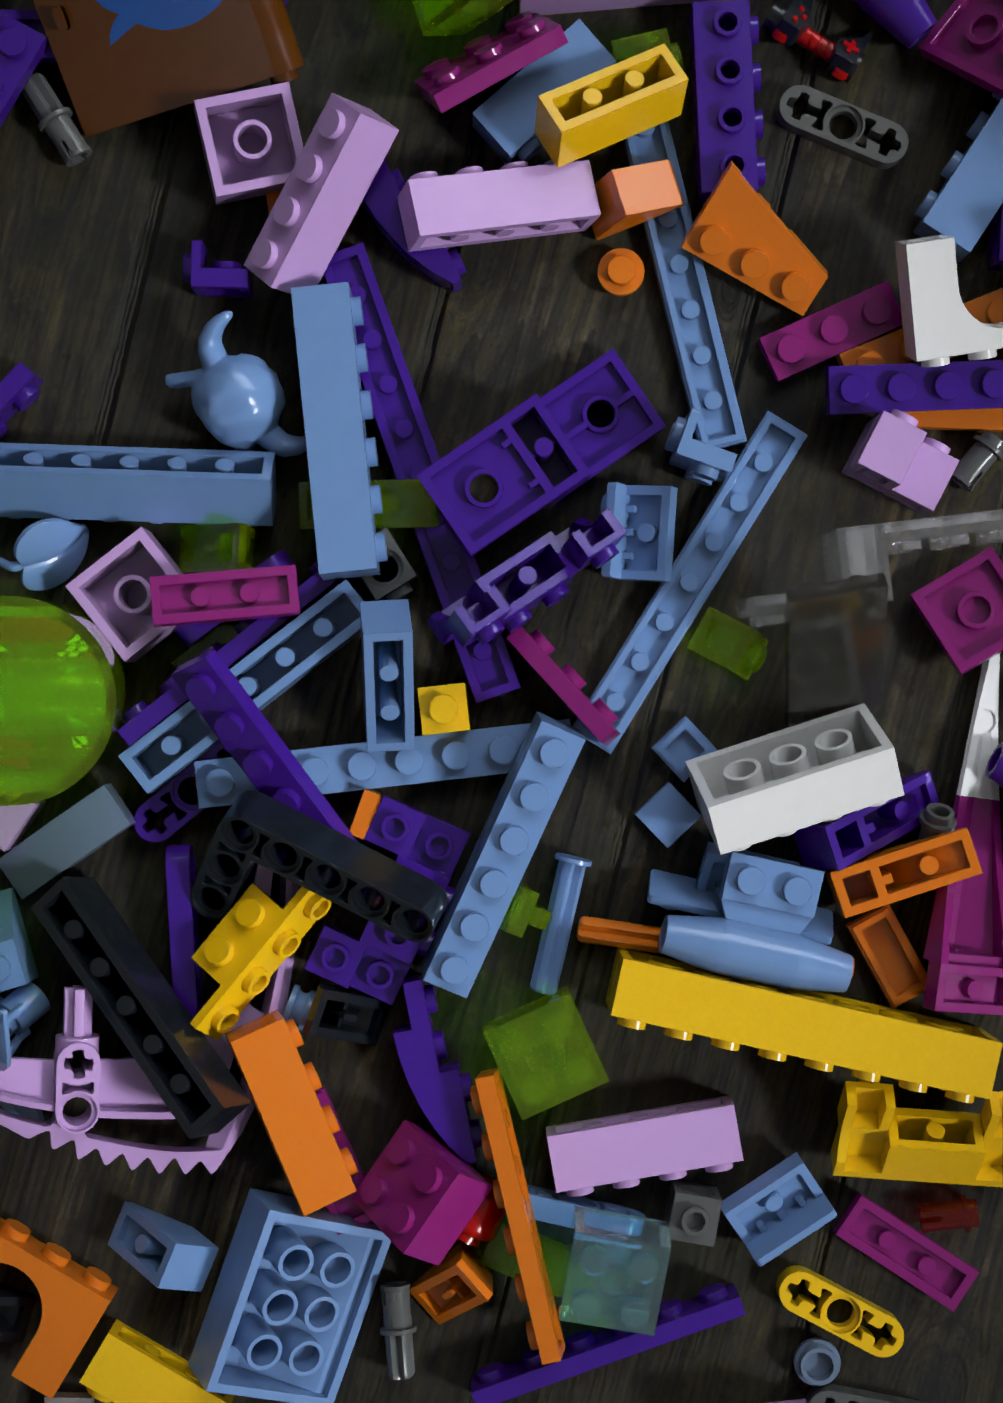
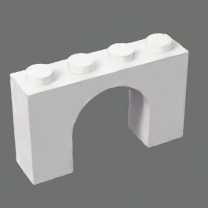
M935 235L895 242L905 356L916 362L921 361V367L925 368L950 364V356L968 354V360H983L996 357L997 349L1003 348V322L982 323L975 319L964 306L958 286L954 237Z

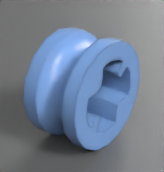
M295 984L283 1015L285 1021L293 1018L298 1029L303 1031L316 991L312 989L310 992L305 993L301 990V985Z

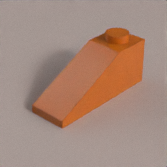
M967 827L873 852L840 871L824 869L837 911L844 918L983 873Z

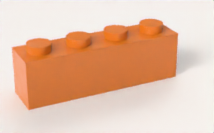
M275 1010L225 1033V1037L304 1216L311 1214L356 1192L357 1190L351 1176L358 1173L356 1164L347 1147L339 1150L333 1136L334 1133L340 1131V1127L330 1105L321 1107L315 1091L322 1088V1084L312 1062L303 1064L297 1048L304 1045V1042L294 1019L285 1021L278 1010Z

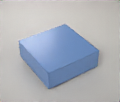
M686 716L680 719L651 747L682 782L689 778L685 761L718 751Z
M670 782L661 787L634 813L667 848L701 817Z

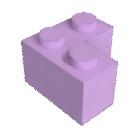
M893 409L891 413L883 411L866 423L841 473L922 515L933 512L960 460L948 455L951 449L947 445L926 437L927 432L916 427L919 422L911 415Z

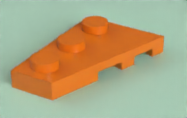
M730 161L684 237L681 248L803 316L827 280L828 272L792 230H789L775 214L764 197L757 193L742 176V172Z

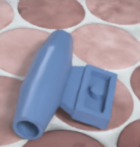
M732 851L727 856L719 891L724 917L666 915L659 935V953L715 975L785 990L846 992L853 973L852 955L800 935L815 917L825 872L815 868Z

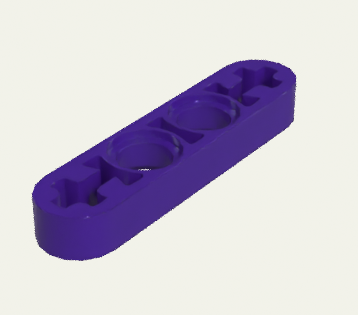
M192 844L168 845L166 847L165 868L172 988L191 1017L194 1018L204 1006L202 969L191 958L200 947L198 912L190 901V893L196 880L195 855Z

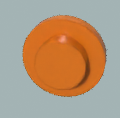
M616 248L607 252L600 260L597 270L598 280L602 288L615 296H627L635 292L642 284L645 273L641 258L635 252L626 248Z

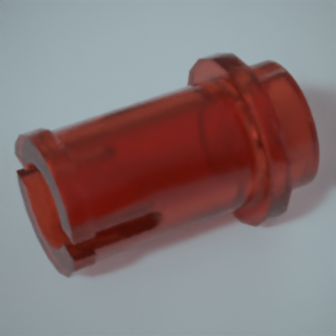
M965 1194L959 1195V1200L918 1203V1213L921 1215L919 1220L923 1234L931 1231L964 1228L965 1233L971 1232L972 1227L980 1226L976 1199H966Z

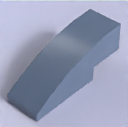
M105 784L0 858V868L23 900L101 848L102 845L125 831L136 821L112 784Z

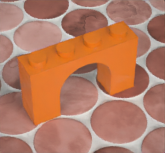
M0 1217V1263L14 1266L24 1272L35 1284L42 1303V1317L39 1328L11 1376L52 1399L119 1288L111 1284L112 1279L102 1270L91 1266L86 1269L71 1260V1254L62 1246L51 1242L44 1244L31 1236L30 1229L23 1223L11 1218L4 1220Z

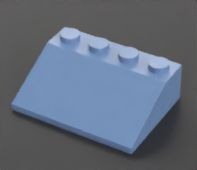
M250 1188L188 1366L205 1391L289 1403H334L391 1240L375 1224L369 1222L365 1224L359 1223L345 1214L339 1213L337 1215L331 1213L325 1207L304 1216L293 1196Z

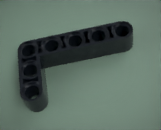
M247 790L240 793L219 823L190 893L192 906L202 916L210 919L225 917L246 886L254 865L257 863L412 942L425 941L432 935L448 900L442 886L428 877L255 790Z

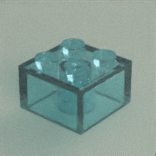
M575 1206L559 1288V1320L654 1336L671 1253L669 1222Z

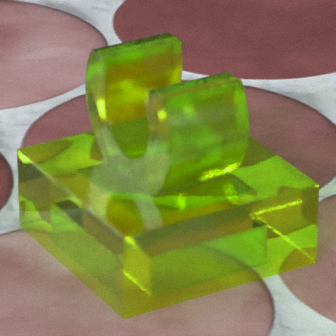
M520 882L499 928L522 938L528 924L545 930L552 912L536 904L540 894Z

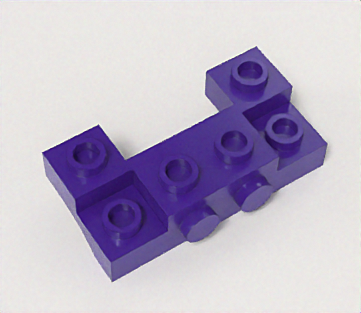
M609 508L602 512L596 521L579 518L557 536L550 531L477 579L467 595L441 612L437 611L431 615L427 624L443 646L454 638L457 639L462 648H465L475 640L482 646L499 635L505 627L512 633L533 617L530 610L542 602L549 608L568 595L570 590L567 585L577 572L591 563L595 569H598L619 553L615 546L627 532Z
M385 794L364 839L398 854L396 862L441 885L448 899L442 913L443 915L445 914L455 892V888L448 886V883L471 832ZM368 921L361 938L326 923L305 969L347 989L350 986L393 1005L415 955L418 954L425 957L436 931H433L432 935L425 941L412 942Z

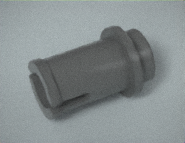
M984 430L980 436L975 434L972 437L973 445L961 458L951 476V479L968 492H972L975 489L976 484L996 460H1003V441L988 430Z
M942 803L928 804L926 809H923L919 814L921 828L917 840L955 830L957 820L954 817L953 809Z

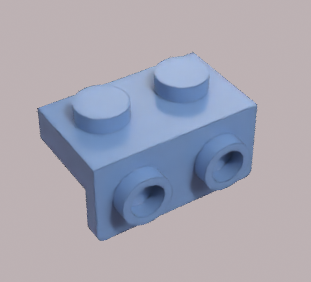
M692 408L685 418L677 417L669 432L664 450L672 452L668 462L669 465L686 470L685 478L702 485L711 486L713 481L722 482L732 472L738 454L693 439L692 436L701 411Z
M608 482L607 494L603 496L601 501V513L609 508L627 533L615 546L619 553L601 566L603 577L628 581L671 582L678 488L673 486L625 485L619 482Z
M797 1152L724 1199L721 1206L724 1215L745 1243L758 1266H763L781 1255L784 1251L819 1230L837 1216V1212Z

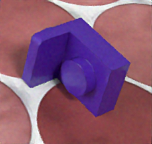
M192 240L191 253H185L183 257V277L185 282H191V288L197 296L253 298L254 279L249 269H242V264L234 261H216L213 263V268H207L208 252L202 240Z

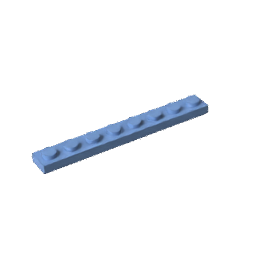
M570 719L558 720L570 725ZM531 723L415 736V750L367 752L366 742L290 751L322 794L509 773ZM233 757L194 761L199 809L232 805L240 793L247 790L258 791Z

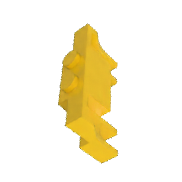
M865 1080L857 1082L845 1081L837 1108L839 1125L831 1148L833 1176L1003 1188V1091H992L991 1099H985L981 1112L970 1113L899 1108L895 1105L893 1084L875 1083Z

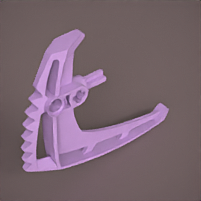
M257 864L253 884L263 890L268 896H271L273 871ZM283 876L280 877L279 905L284 909L299 890V885ZM295 953L287 957L271 976L266 988L261 1011L249 1003L241 1012L238 1022L231 1030L275 1010H278L282 1016L284 1015ZM83 985L64 987L63 1032L55 1036L53 1059L11 1057L10 1067L5 1071L0 1070V1101L52 1111L54 1113L49 1120L42 1121L0 1109V1125L25 1138H32L40 1133L49 1131L52 1149H57L73 1140L78 1159L83 1158L94 1149H98L104 1165L110 1164L119 1155L123 1154L129 1168L134 1170L146 1158H149L156 1171L160 1174L171 1160L175 1158L184 1174H187L198 1162H202L207 1170L213 1174L243 1132L255 1107L243 1076L239 1085L252 1103L218 1133L210 1134L205 1146H159L87 1133L96 1124L98 1118L175 1119V1117L133 1057L100 1058L99 1034L92 1032V996ZM225 1033L219 1040L204 1034L230 1070L234 1055L225 1037ZM82 1050L84 1057L88 1061L81 1060L80 1068H71L70 1062L66 1058H73V1051ZM80 1097L89 1102L86 1111L80 1116L71 1117L62 1112L63 1106L71 1098Z

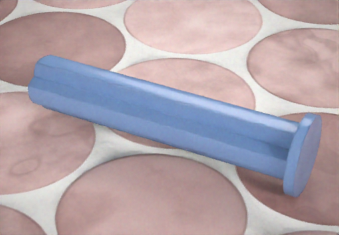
M565 853L555 854V859L559 860L530 982L531 989L546 995H554L557 992L585 869L592 865L591 860Z

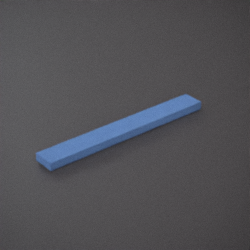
M667 121L622 141L629 166L666 159L670 160L685 206L645 221L643 225L689 411L692 408L701 411L694 431L696 440L722 449L746 443L747 438L703 260L681 248L682 241L692 226L693 220L669 122Z
M767 411L736 460L732 472L723 481L673 562L671 582L660 583L589 698L594 703L600 697L618 716L619 719L613 723V726L621 734L606 746L577 718L572 727L579 729L585 739L609 754L612 753L807 438V434L772 412Z

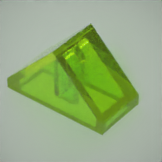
M243 523L181 525L179 568L185 573L253 568L255 529Z

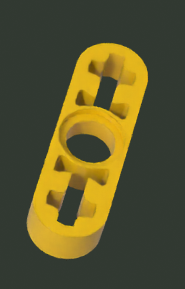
M801 1265L789 1266L779 1274L776 1281V1291L783 1306L792 1313L876 1357H890L896 1354L902 1347L904 1342L903 1328L897 1318L888 1310ZM802 1279L805 1280L808 1291L819 1297L816 1312L812 1311L816 1306L809 1297L798 1294L795 1300L792 1299V1294L788 1288L790 1283L798 1285ZM838 1299L847 1300L852 1304L850 1318L842 1323L832 1322L827 1317L829 1305ZM863 1311H868L864 1314L868 1324L881 1329L887 1323V1328L891 1333L889 1339L881 1337L875 1343V1338L871 1331L860 1325Z

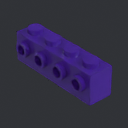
M749 0L692 2L688 15L696 197L697 204H705L730 161L742 172V176L756 192H758L759 186H765V158L757 157L756 140L763 138L762 110H755L754 92H760L761 67L760 63H752V45H758L759 21L758 16H750Z

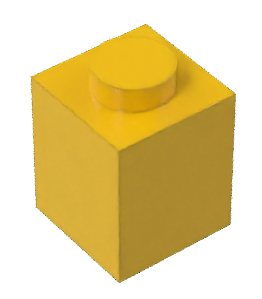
M466 683L417 688L423 735L471 729Z

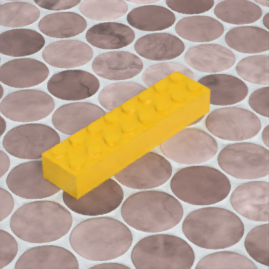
M618 947L605 1000L610 1015L618 1018L617 1024L627 1028L645 1030L646 1023L665 1028L664 1034L676 1039L691 1041L693 1034L710 1038V1044L718 1048L739 1051L740 1044L758 1049L757 1055L767 1059L785 1062L787 1055L804 1059L805 1066L816 1070L833 1072L834 1065L852 1070L851 1076L861 1080L879 1083L881 1076L890 1077L898 1080V1086L901 1088L926 1093L928 1086L945 1091V1097L970 1104L974 1103L975 1097L991 1099L1003 1045L997 1038L977 1026L896 1008L892 1009L891 1007L820 991L785 990L715 975L676 959Z

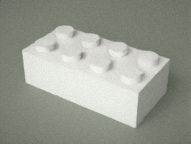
M865 703L685 761L698 808L720 855L732 851H743L753 844L775 837L789 836L799 829L821 822L835 821L845 814L867 807L881 806L891 799L905 795L894 746Z

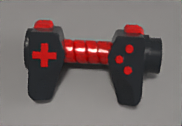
M793 0L790 6L787 4L784 6L777 1L766 17L762 27L768 30V34L780 43L787 46L798 43L802 47L808 48L810 52L827 62L826 69L828 72L848 84L866 55L863 51L873 36L872 31L857 30L850 36L839 38L835 44L809 28L812 21V0Z

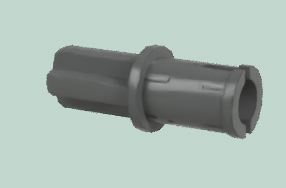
M41 73L31 75L21 93L40 121L38 129L40 132L48 134L67 167L78 165L85 160L81 154L89 157L92 154V149L87 145L71 119L73 112L69 107H63L44 75Z
M386 1282L380 1285L384 1326L380 1327L379 1330L380 1334L385 1336L388 1377L391 1380L410 1379L415 1373L412 1333L417 1331V1325L412 1323L410 1282Z

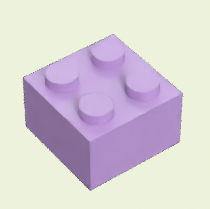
M289 82L194 100V113L215 204L219 205L264 196L266 193L282 190L304 148Z
M140 527L69 582L66 588L124 662H136L174 632L173 629L176 627L154 628L149 577L184 573L152 532Z

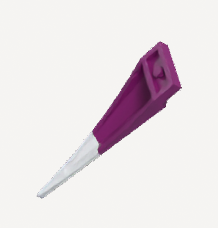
M1000 653L982 664L953 807L954 817L957 820L955 830L964 827L968 828L983 873L937 888L923 956L924 959L929 960L923 1007L933 1011L1003 1015V852L999 785L985 776L987 763L998 746Z

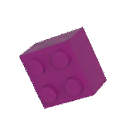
M404 1120L351 1199L403 1254L439 1266L493 1186L470 1164L465 1163L438 1133Z

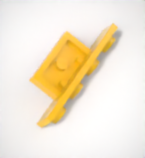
M252 883L191 957L220 986L192 1019L190 1024L198 1031L215 1040H219L224 1033L230 1031L238 1022L241 1012L255 995H258L267 987L271 976L282 962L299 948L301 939L317 920L327 914L332 902L301 887L283 909L263 890Z

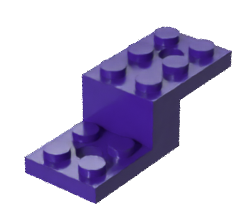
M611 349L541 398L536 393L416 476L472 557L546 505L551 507L665 429L666 425L616 351ZM603 402L612 408L614 419L609 426L598 428L588 421L587 410L594 403ZM479 476H489L498 485L496 497L489 502H478L470 494V485Z

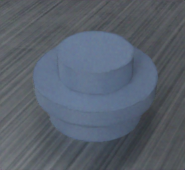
M814 1337L803 1341L797 1347L793 1357V1364L797 1375L803 1382L812 1386H823L829 1384L837 1377L841 1367V1359L836 1347L830 1341Z

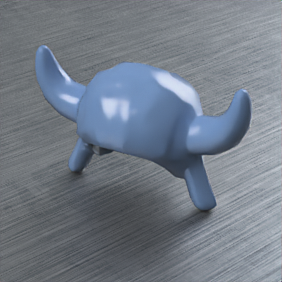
M228 310L215 315L205 324L198 337L197 352L202 368L168 374L165 377L166 385L173 389L191 388L192 405L196 414L206 429L220 443L230 446L236 451H253L258 444L266 451L275 452V455L280 457L303 454L307 451L305 435L292 436L287 434L278 425L286 400L277 373L269 368L260 357L243 353L236 356L228 355L222 344V335L225 327L233 317V312Z

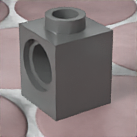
M386 527L378 533L385 532L387 555L397 562L398 573L393 580L385 583L375 580L373 576H362L376 601L404 598L414 591L410 583L418 579Z
M670 1180L662 1223L667 1239L714 1247L722 1206V1198L716 1186L682 1180Z

